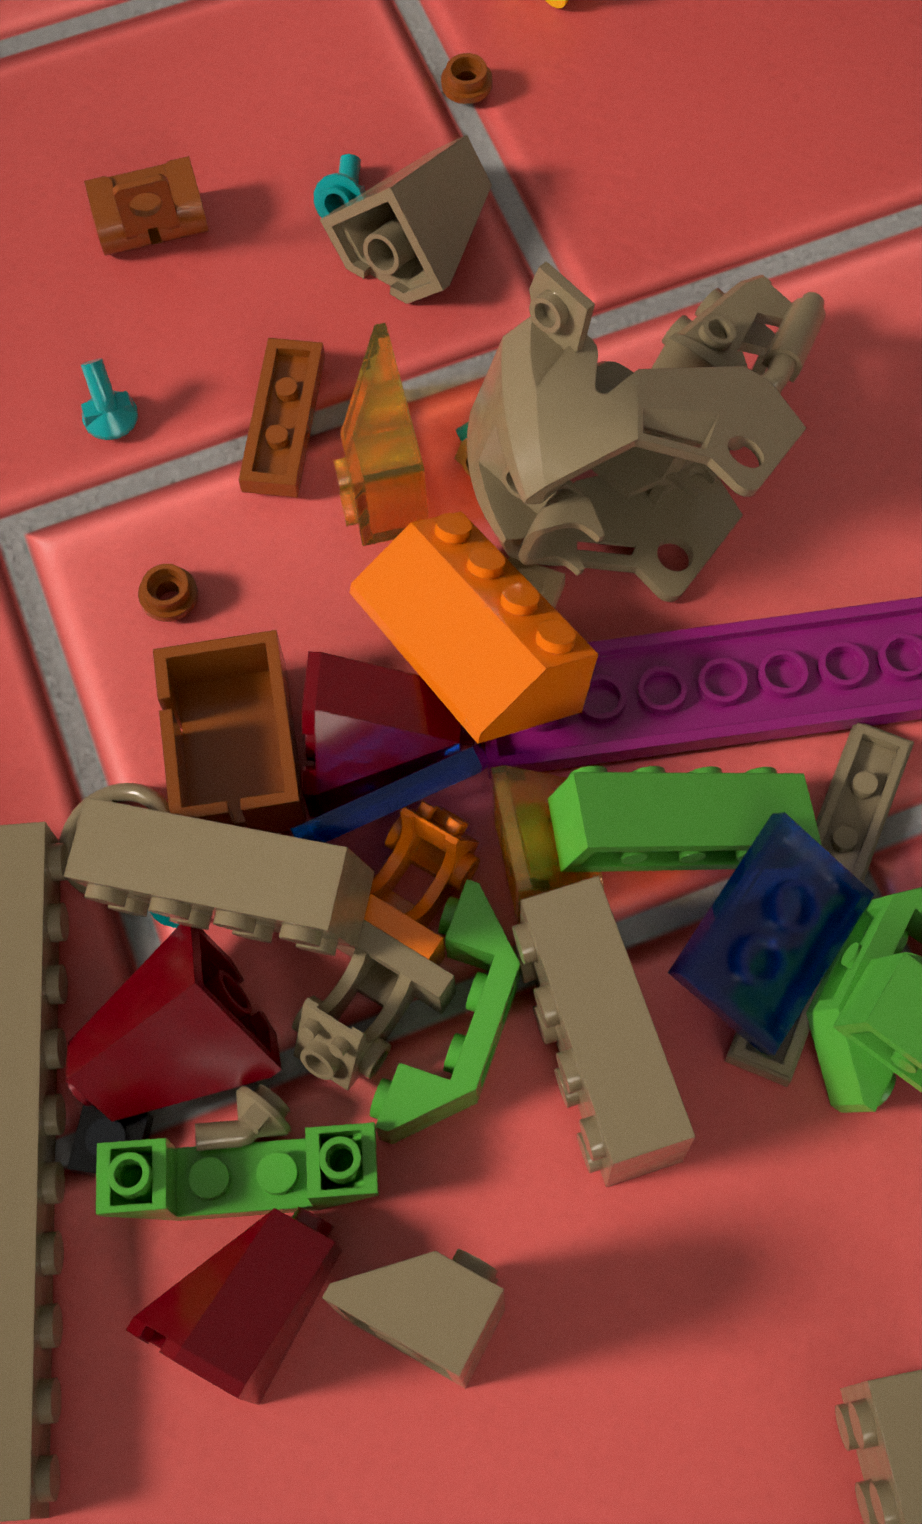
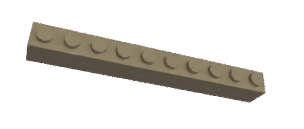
M46 822L0 825V1522L49 1518V1502L57 1500L60 1488L59 1460L56 1454L50 1455V1424L57 1423L61 1413L60 1382L58 1378H51L52 1348L60 1346L63 1330L60 1305L58 1303L53 1304V1275L61 1273L64 1260L61 1233L59 1231L54 1232V1204L62 1203L65 1192L64 1170L60 1161L55 1162L56 1135H62L66 1125L64 1098L62 1094H56L57 1069L64 1068L67 1059L65 1033L62 1028H58V1004H65L68 996L66 969L63 964L59 965V942L66 941L69 934L67 908L65 903H60V881L68 880V878L64 877L68 848L66 843H59V840Z

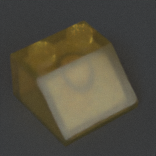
M507 765L491 767L493 819L516 923L520 924L521 900L596 876H599L604 890L602 872H561L547 799L567 777Z

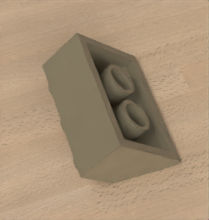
M457 1249L452 1260L437 1251H433L330 1283L322 1297L343 1319L463 1388H466L505 1312L504 1289L496 1285L498 1279L495 1276L498 1271L483 1260L461 1249Z

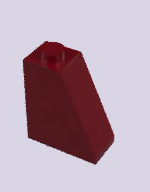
M308 651L302 706V734H306L307 761H314V766H304L303 795L310 817L323 818L462 767L463 745L474 746L475 740L420 675L324 652Z
M179 925L68 1042L66 1082L70 1091L79 1102L86 1106L94 1105L113 1122L272 1078L282 1070L277 1034L264 1012L258 1011L253 1016L250 1015L252 1012L250 1001L239 985L244 979L232 959L203 929Z
M297 1207L292 1217L276 1208L272 1209L137 1313L130 1321L126 1331L147 1344L150 1342L161 1348L159 1351L161 1354L232 1396L259 1405L342 1252L336 1241L328 1238L334 1226L301 1207Z

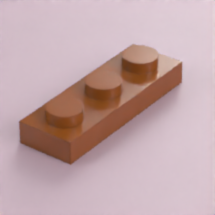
M268 338L238 479L242 492L298 498L325 360L322 342Z

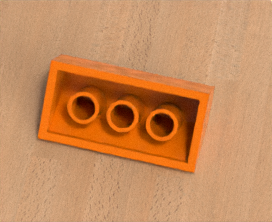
M462 511L444 513L437 517L411 522L351 583L349 593L477 744L582 712L598 653Z

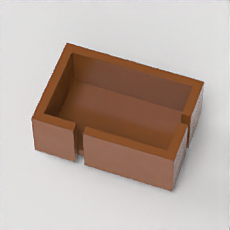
M277 630L153 649L157 697L162 708L159 711L169 813L276 834L308 829L286 663Z

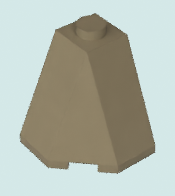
M465 135L427 153L327 214L320 221L347 270L363 279L368 275L376 277L390 286V295L408 304L441 292L450 286L492 184L468 135Z

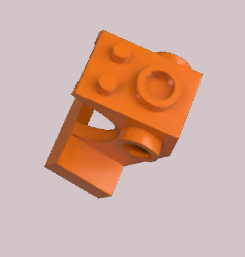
M422 801L418 809L403 807L400 812L401 816L393 824L387 835L385 846L393 850L382 869L373 878L364 920L439 966L445 958L443 937L427 927L454 888L462 891L466 880L473 878L480 863V858L473 854L480 842L464 833L469 825L467 821L441 806L436 805L434 807ZM411 864L435 877L427 892L416 905L393 892V889Z

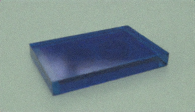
M481 743L476 744L291 828L294 837L323 843L328 842L482 772L488 767V758Z
M785 812L773 813L683 948L668 974L763 1054L775 1055L875 894Z

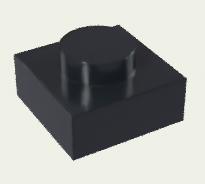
M83 1104L67 1169L76 1174L96 1177L97 1143L149 1139L154 1117L149 1112L112 1122L94 1105L86 1106Z

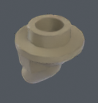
M260 1084L255 1091L245 1086H240L236 1091L238 1120L196 1123V1151L239 1148L250 1145L257 1138L287 1136L291 1131V1127L284 1118L290 1112V1109L279 1096L264 1085Z

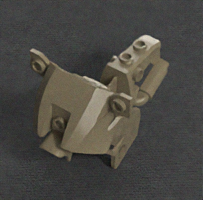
M546 261L538 267L529 288L531 299L529 311L531 316L503 336L470 411L467 438L461 442L454 459L463 466L466 473L471 477L472 486L480 508L508 556L519 559L524 565L566 566L577 576L582 574L585 568L635 573L659 599L665 602L676 601L743 516L721 480L738 495L743 497L753 496L806 429L805 425L780 393L788 381H795L803 368L825 320L824 299L817 293L808 292L802 298H798L791 303L772 286V282L764 275L740 281L727 293L716 288L700 304L695 312L696 318L693 321L686 315H683L666 332L662 339L664 347L651 369H638L633 372L617 362L602 361L597 363V346L587 335L595 303ZM765 324L779 327L776 334ZM743 352L758 355L751 370L747 367ZM744 446L747 447L757 457L759 467L751 468L740 464L732 457L729 451H736ZM590 469L598 475L577 480L574 483L570 481ZM587 542L632 547L635 549L632 555L578 550L577 543ZM664 544L678 545L688 556V567L682 571L667 569L658 559V547Z

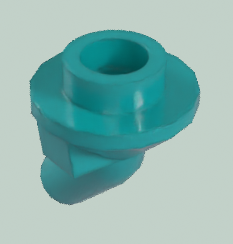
M352 154L342 155L340 157L339 172L326 175L317 183L314 190V205L321 218L365 192V186L358 184L361 159L358 156Z
M103 358L82 363L81 368L91 395V399L88 402L81 404L82 422L86 430L95 438L103 440L119 439L127 435L135 427L138 420V408L128 391L120 392L113 390Z

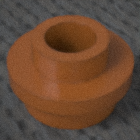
M472 53L458 54L448 61L441 75L442 91L447 98L456 103L472 104L479 102L487 97L492 89V73L480 56Z
M160 564L148 570L144 575L138 589V598L142 609L149 617L162 622H171L185 617L193 610L198 600V588L192 575L185 569L173 564ZM166 592H178L171 599L160 600L161 596Z

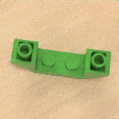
M468 879L460 899L450 896L447 900L439 923L438 933L446 935L445 944L448 958L487 970L489 973L487 975L477 972L470 988L466 1009L474 1012L467 1035L455 1033L448 1049L443 1071L452 1074L450 1080L402 1063H398L392 1081L386 1078L381 1079L371 1104L369 1116L378 1119L376 1131L379 1139L390 1144H394L478 1103L520 983V962L480 884Z
M922 887L860 903L806 1012L830 1105L841 1113L875 1112L877 1107L888 1099L896 1083L894 1072L833 1028V1025L871 959L901 953L907 943L908 935L922 944Z
M375 1122L305 1127V1138L252 1142L250 1145L239 1148L196 1151V1147L176 1148L167 1138L97 1143L96 1215L175 1221L266 1215L274 1208L283 1213H294L297 1207L307 1211H318L379 1195Z

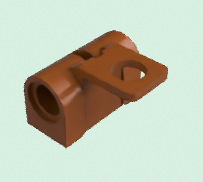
M189 156L170 160L162 165L111 177L102 176L84 181L95 227L105 256L209 231Z

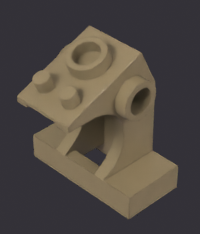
M366 920L363 921L357 949L337 945V949L351 957V961L337 985L324 1001L314 995L310 998L307 997L292 1025V1029L298 1032L293 1056L300 1059L305 1068L314 1076L323 1080H332L347 1091L361 1074L371 1079L381 1068L391 1049V1044L386 1042V1040L414 998L443 1014L456 994L454 975ZM357 992L383 1007L365 1032H361L355 1027L350 1029L338 1021Z

